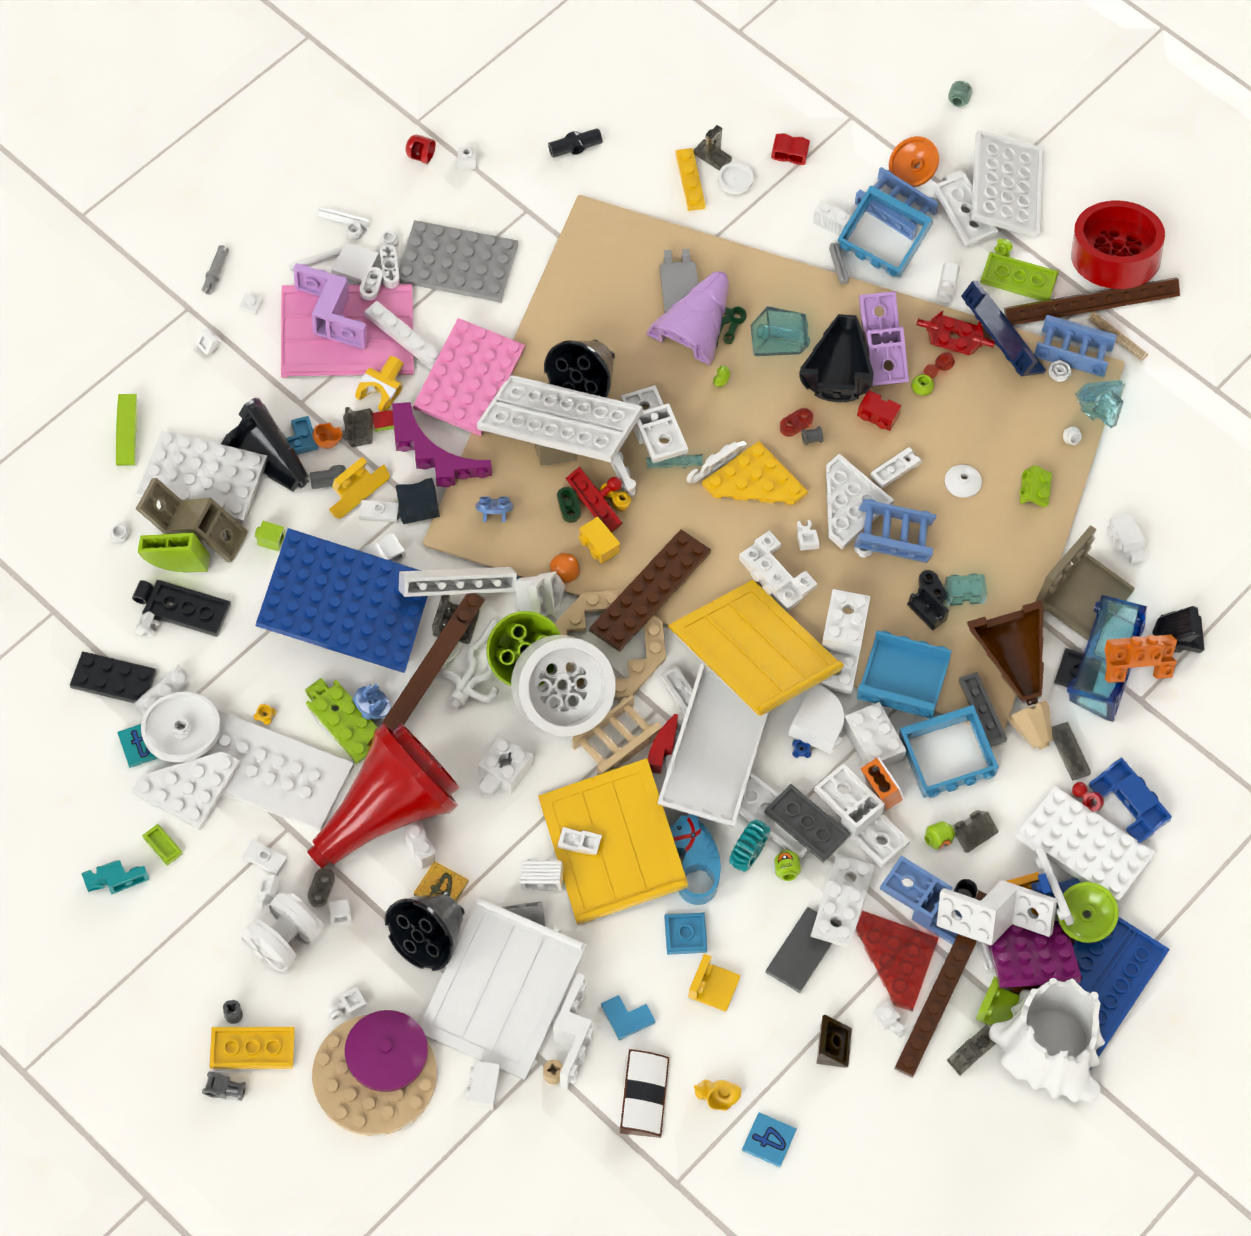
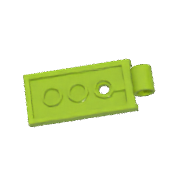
M319 678L305 689V693L311 700V702L309 700L306 702V706L356 765H358L366 758L370 748L367 745L374 735V730L378 727L371 719L363 718L352 697L337 680L329 688L326 682ZM336 705L339 707V710L333 711L332 707Z

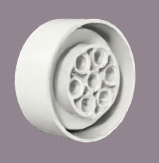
M568 635L547 636L532 643L518 658L511 679L512 696L522 716L534 726L557 736H575L597 726L608 714L616 689L614 672L606 656L589 642ZM572 662L573 669L567 672L566 664ZM553 663L554 671L547 673V666ZM582 677L584 684L578 688L576 682ZM563 679L565 686L562 689H558L557 683ZM545 681L546 688L543 691H539V683ZM574 695L576 701L573 705H569L568 698ZM555 697L557 700L556 705L550 707L549 700Z

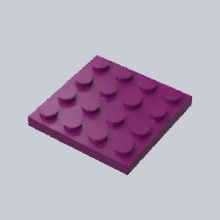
M1054 921L1053 933L1050 937L1013 924L992 946L989 945L999 988L1044 985L1051 978L1061 982L1074 979L1077 983H1081V974L1071 939L1063 931L1059 921Z

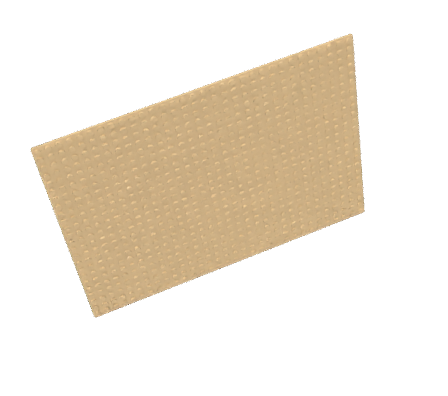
M578 195L513 340L524 344L525 349L512 375L548 384L547 373H544V361L547 353L553 346L568 340L592 341L596 339L615 354L611 387L607 398L621 401V395L656 385L663 404L669 403L687 444L688 453L652 463L645 444H639L634 430H631L619 451L622 452L624 466L629 468L630 479L636 482V494L631 498L630 506L625 511L616 510L611 504L612 498H605L623 524L612 532L620 542V553L601 564L598 559L595 560L591 556L588 547L583 546L578 538L579 528L595 517L576 493L581 510L580 518L574 523L566 522L561 515L557 493L563 487L572 488L565 478L579 466L600 491L601 485L607 483L609 478L617 477L611 463L577 454V460L541 466L534 443L483 431L481 436L471 433L461 457L474 460H491L492 476L485 478L472 477L464 480L455 479V485L447 487L438 507L440 517L433 518L423 540V545L489 568L511 567L520 578L550 573L551 560L560 553H569L577 559L580 574L572 582L564 583L566 586L564 592L579 597L582 593L624 591L681 529L709 547L711 553L656 612L655 616L663 621L664 625L668 626L689 613L754 580L748 569L740 562L739 554L754 545V541L770 531L781 543V547L772 555L786 571L795 578L806 570L818 584L817 588L805 596L788 613L821 645L833 589L871 596L854 687L859 688L875 640L876 630L887 631L899 637L906 636L918 642L925 641L933 646H944L952 651L934 713L943 715L968 707L969 703L960 686L959 678L978 672L1001 726L1005 731L1016 695L1001 677L1002 674L988 658L985 650L969 631L967 621L986 617V620L1019 611L1023 605L1036 601L1046 576L1061 560L1125 362L1105 355L1103 361L1109 363L1104 377L1071 368L1070 377L1063 382H1057L1048 373V368L1052 362L1037 358L1046 369V372L1044 374L1021 377L996 344H994L993 348L983 345L974 354L969 356L931 345L926 328L916 326L918 318L931 321L941 311H944L943 315L978 325L980 321L976 319L975 315L896 291L899 327L904 329L909 382L871 386L870 391L881 395L882 400L887 402L890 399L902 405L900 415L891 431L881 429L877 425L864 421L857 416L858 407L866 394H862L859 396V399L850 402L840 403L823 400L816 397L813 391L807 390L799 377L800 367L812 353L813 348L823 337V333L838 314L857 315L862 329L858 295L893 292V290L849 277L848 284L842 285L839 283L837 273ZM682 249H689L690 261L696 263L698 284L713 272H724L729 280L726 307L732 309L739 306L746 311V320L742 324H738L732 344H726L723 341L724 334L728 332L731 322L723 326L718 339V347L715 350L714 360L710 366L695 359L693 349L668 337L663 342H660L646 334L652 323L664 314L660 265L664 263V250H671L672 262H682ZM877 306L874 309V313L876 316L881 317L884 310L882 307ZM981 324L984 337L993 340V338L990 336V334H988L985 331L984 326ZM1015 328L1033 353H1035L1037 342L1044 343V336ZM957 334L950 335L953 339L960 338ZM726 336V339H732L730 336ZM1052 339L1050 346L1061 348L1063 342ZM1069 346L1068 351L1079 354V347ZM1087 350L1086 356L1097 358L1098 353ZM890 360L884 362L885 370H892L893 363ZM720 365L727 366L730 370V377L726 385L716 387L712 383L714 382V376L717 374V369ZM920 374L928 375L934 381L932 392L925 396L916 394L911 388L913 378ZM641 405L643 410H647L649 408L648 405ZM820 426L823 433V443L818 441L804 446L801 436L802 429L812 430ZM1074 426L1080 430L1082 438L1078 444L1068 445L1065 443L1063 432L1066 428ZM661 438L659 440L662 444H666L669 442V440L666 438ZM745 441L747 446L739 453L740 455L760 441L805 487L808 494L794 505L776 501L775 503L759 502V500L748 499V501L735 500L733 497L723 496L722 498H714L702 486V481L710 475L693 484H689L686 478L696 468L698 471L695 474L700 472L706 459L710 455L720 452L725 445ZM910 447L914 451L913 454L916 457L918 456L922 463L882 490L894 499L892 504L894 506L917 511H928L931 514L937 515L933 524L927 528L926 546L933 548V555L929 561L925 563L874 551L870 556L862 558L854 550L856 538L845 548L841 549L828 538L826 465L840 454L879 487L870 477L871 472ZM956 465H968L975 468L982 478L981 489L976 495L969 498H960L952 495L945 486L944 480L947 471ZM1033 465H1037L1052 473L1049 505L1045 508L1031 501L1024 504L1019 502L1022 473ZM488 496L491 499H498L503 496L509 497L510 502L513 503V509L506 513V522H502V514H487V522H483V513L475 508V504L480 501V497ZM880 515L872 522V535L882 537L884 516ZM891 518L889 538L900 541L902 520ZM807 520H810L812 523L811 530H816L819 549L800 551L797 540V522L800 521L802 526H807ZM909 522L908 542L918 545L919 523ZM925 570H931L937 574L947 593L946 600L943 603L949 610L947 620L933 631L907 605L910 595L918 592L920 587L918 583L919 575ZM756 582L763 589V586L759 582ZM844 608L843 612L845 614H852L853 610L851 608ZM839 671L838 673H836V674H834V675H836V676L840 675V674H841V671Z

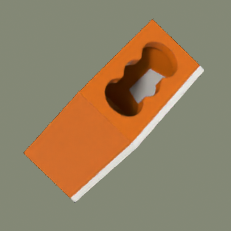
M879 757L860 768L876 796L885 804L884 808L886 811L905 799L900 787Z

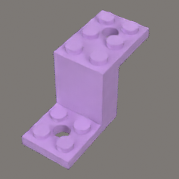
M296 263L293 268L295 289L319 296L312 312L313 334L365 350L367 346L366 324L342 315L349 300L348 279L341 275L327 273L325 270H318L305 264Z

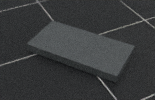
M792 784L764 810L766 815L823 863L850 837V833Z
M809 907L806 908L765 971V973L798 993H801L833 944L811 937L818 912ZM830 921V923H831L832 926H834V927H839V926H840V925L836 924L835 922Z

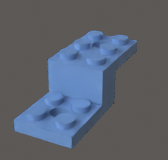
M901 855L881 884L880 890L914 910L911 920L953 945L958 934L936 926L940 891L943 888L952 891L953 887ZM904 879H910L913 882V885L910 887H906L903 885L902 881ZM955 910L956 915L962 917L960 911Z

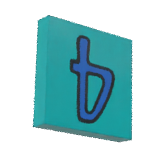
M141 724L117 732L129 768L158 759L144 744Z

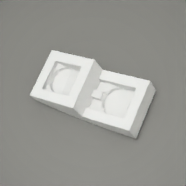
M563 827L557 848L597 855L602 835L584 830L579 832Z

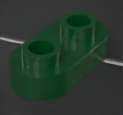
M570 487L561 488L557 493V501L562 518L566 522L574 523L579 520L581 515L576 492Z

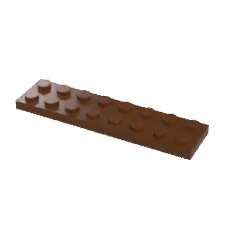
M680 529L590 626L589 632L621 652L710 555L711 549Z

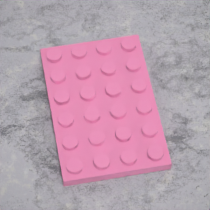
M458 318L413 404V409L481 436L483 431L477 429V422L504 382L512 375L525 349V345Z

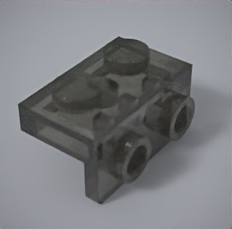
M976 810L969 815L970 818L954 824L955 835L964 852L969 853L999 832L989 812Z

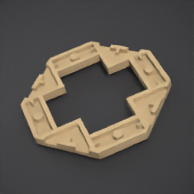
M610 590L582 593L554 624L561 635H567V632L586 631L585 613L604 612L623 591ZM655 615L643 627L646 659L628 660L629 678L615 679L614 700H621L624 697L628 698L630 695L634 696L636 691L654 674V671L666 660L663 621ZM570 662L566 664L567 672L573 669V665H570ZM582 677L576 682L578 688L584 684Z

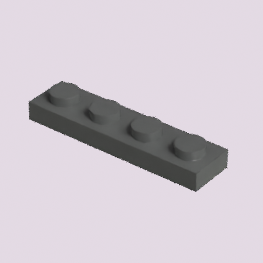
M978 672L960 677V686L969 706L974 705L990 747L1007 742L1006 734Z

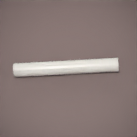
M338 247L290 263L288 267L292 271L296 263L310 265L337 256L341 251Z

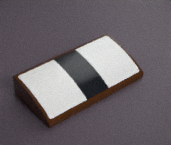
M629 1049L620 1134L661 1138L670 1057Z

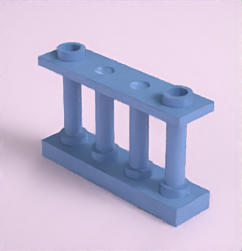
M883 167L879 168L877 178L879 181L873 187L880 190L886 184L893 189L888 195L895 198L900 193L907 198L904 202L905 204L911 206L914 202L922 207L919 211L923 214L927 212L934 216L937 214L938 202L933 198L928 197L901 180L891 171ZM860 189L856 193L855 205H859L866 192ZM872 200L866 212L911 241L916 237L918 228L916 222L908 220L894 210Z
M1046 315L1042 332L1046 333L1044 343L1037 342L1034 355L1039 359L1050 362L1061 360L1068 363L1070 368L1104 377L1109 362L1103 360L1106 351L1112 352L1117 335ZM1053 336L1064 338L1061 348L1050 346ZM1071 341L1081 343L1079 354L1068 351ZM1088 346L1099 348L1096 359L1086 356Z
M863 499L858 510L866 512L864 532L859 533L854 547L925 563L929 561L933 555V548L926 546L927 528L933 524L937 515L931 514L928 511H917L880 503L873 499ZM873 514L884 516L882 537L871 534ZM891 518L902 520L900 541L889 538ZM909 522L920 524L918 545L908 542Z

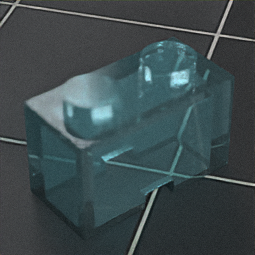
M973 573L965 576L951 575L946 577L944 588L947 593V606L962 605V601H969L970 604L985 603L987 589L984 574L978 575Z

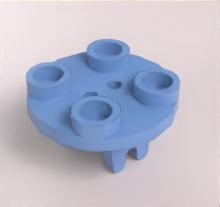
M483 496L475 504V508L483 513V522H487V514H502V522H506V513L512 511L513 503L510 502L509 497L505 496L498 499Z
M377 683L373 687L370 684L359 688L352 698L363 718L367 720L372 718L382 719L386 717L391 709L388 697L378 689Z

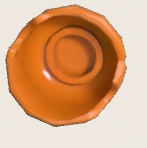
M330 422L316 425L312 432V438L315 443L324 449H331L337 446L343 435L341 428H334Z
M560 553L550 562V571L557 572L563 583L572 582L580 574L579 563L572 554Z

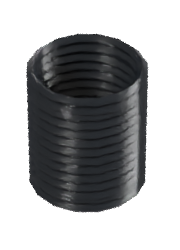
M970 879L960 880L954 889V892L959 893V889H967L972 894L971 898L974 899L978 891L977 885Z

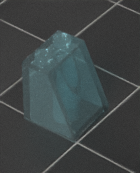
M767 306L750 325L754 356L801 354L810 344L806 314Z

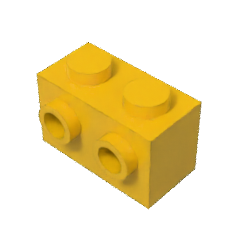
M599 517L594 518L579 528L578 538L583 546H587L591 556L595 560L598 559L601 564L620 553V542Z

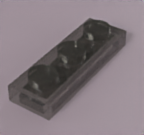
M1065 722L1052 726L1053 741L1071 780L1074 781L1089 776L1091 770L1069 723Z

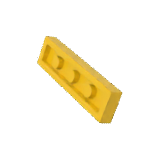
M693 148L675 150L687 210L705 209L706 205Z

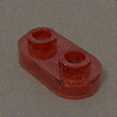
M801 408L788 415L780 422V432L787 437L794 436L812 424L813 413L807 408Z

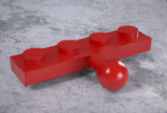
M580 466L565 478L595 518L599 517L611 533L623 524L604 498L611 491L616 492L621 489L622 481L620 478H609L607 486L601 491L596 488Z

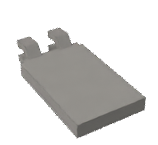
M682 249V262H672L671 250H664V263L660 265L664 313L689 294V291L698 284L696 263L690 261L689 249Z

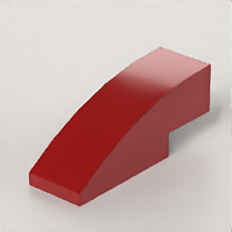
M674 714L664 724L652 743L647 758L652 773L661 774L664 757L673 754L678 714Z

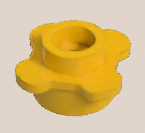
M260 704L253 715L254 720L262 721L265 725L271 724L272 717L276 715V709L266 704Z

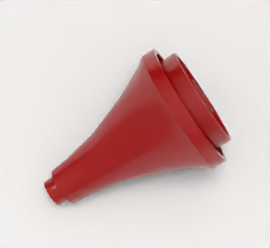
M382 723L374 730L372 743L364 763L343 802L323 829L312 840L314 845L307 853L322 869L330 862L335 865L344 857L377 837L420 820L450 814L458 807L457 802L451 795L460 787L438 760L402 723L393 731L385 723Z

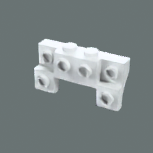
M768 531L754 541V545L740 553L739 560L751 573L752 578L763 586V590L771 595L786 612H789L805 596L817 588L818 584L806 570L795 578L786 571L772 555L781 547V543Z

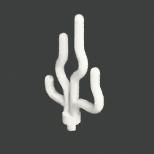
M495 618L490 620L479 640L468 647L466 658L469 667L462 679L445 668V665L453 660L463 646L461 641L457 643L439 671L443 677L454 681L456 684V689L450 697L452 701L450 707L454 710H457L458 706H463L469 696L482 702H490L499 693L497 687H493L489 694L473 690L476 684L485 682L494 675L489 664L486 673L471 679L477 667L474 652L487 642L492 629L498 623Z

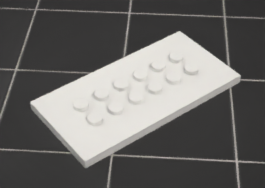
M510 375L477 422V429L612 462L643 413L642 406Z
M217 710L221 722L220 735L215 745L201 757L223 751L241 762L222 794L320 832L354 767V762Z

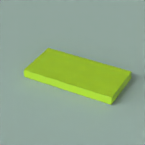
M989 252L980 284L1044 301L1051 298L1059 271Z

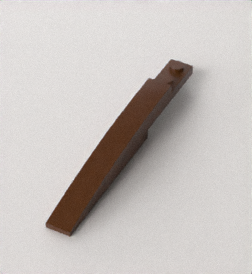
M467 593L386 715L382 723H385L392 731L401 723L403 725L406 723L484 603L485 599L478 594ZM373 737L371 738L367 746L370 747Z

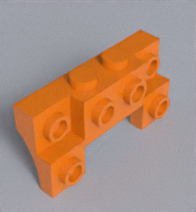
M1172 635L1107 639L1104 649L1106 655L1105 680L1108 683L1125 682L1128 668L1154 666L1153 676L1156 679L1172 678L1177 662L1173 658L1177 640Z

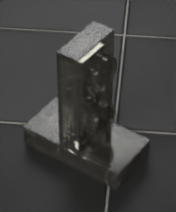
M716 125L713 129L708 130L705 135L706 140L703 139L693 151L694 155L720 171L724 165L732 161V156L721 150L723 128Z
M987 1025L973 1037L969 1038L946 1060L960 1076L997 1044L990 1039V1028Z

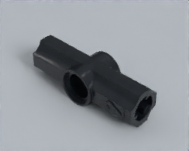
M598 128L583 133L572 131L565 138L548 142V148L553 158L567 153L578 155L585 148L603 143V139Z

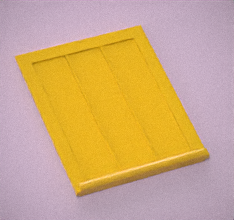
M754 580L668 625L758 716L764 715L844 668V664L841 661H838Z
M647 758L538 795L556 857L559 861H562L564 867L563 880L577 924H583L689 887L662 805L657 804L659 793ZM563 827L579 832L584 830L602 835L597 855L557 848Z

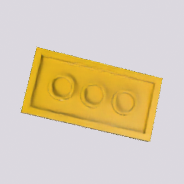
M212 1027L209 1067L210 1069H293L295 1027Z

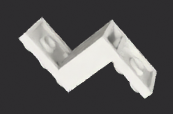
M1001 880L981 901L943 888L940 891L936 926L991 946L1012 924L1050 937L1053 933L1057 899ZM1031 908L1036 909L1039 915L1033 914ZM955 910L960 911L962 917L957 916Z

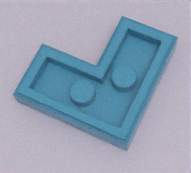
M309 416L291 420L295 436L287 437L286 439L297 455L318 450V445L312 438L313 428Z
M619 995L601 1003V1008L619 1041L656 1023L647 1004L628 1012Z

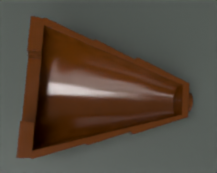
M1041 600L1023 605L1019 611L986 620V617L967 621L969 631L985 650L988 658L1000 671L1001 677L1023 704L1027 703V706L1037 704L1038 699L1042 697L1044 608Z

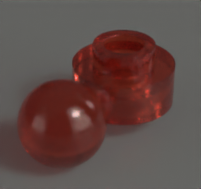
M942 353L936 358V364L925 366L923 373L933 379L937 376L939 370H950L955 364V359L951 353Z

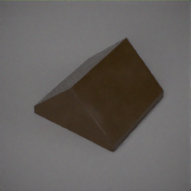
M822 1015L816 1064L848 1067L852 1034L851 1027L828 1015Z

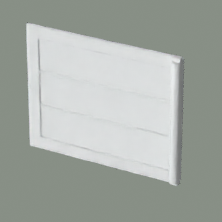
M478 898L455 947L453 957L447 964L419 1025L426 1037L482 1062L500 1064V1070L526 1080L587 945Z

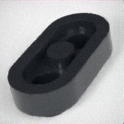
M931 570L921 572L918 579L919 586L924 585L943 604L947 593L937 574Z

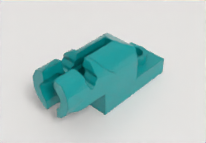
M120 860L97 866L96 874L91 870L81 873L88 892L104 889L108 885L111 895L149 880L145 866L133 867L129 872L125 873Z

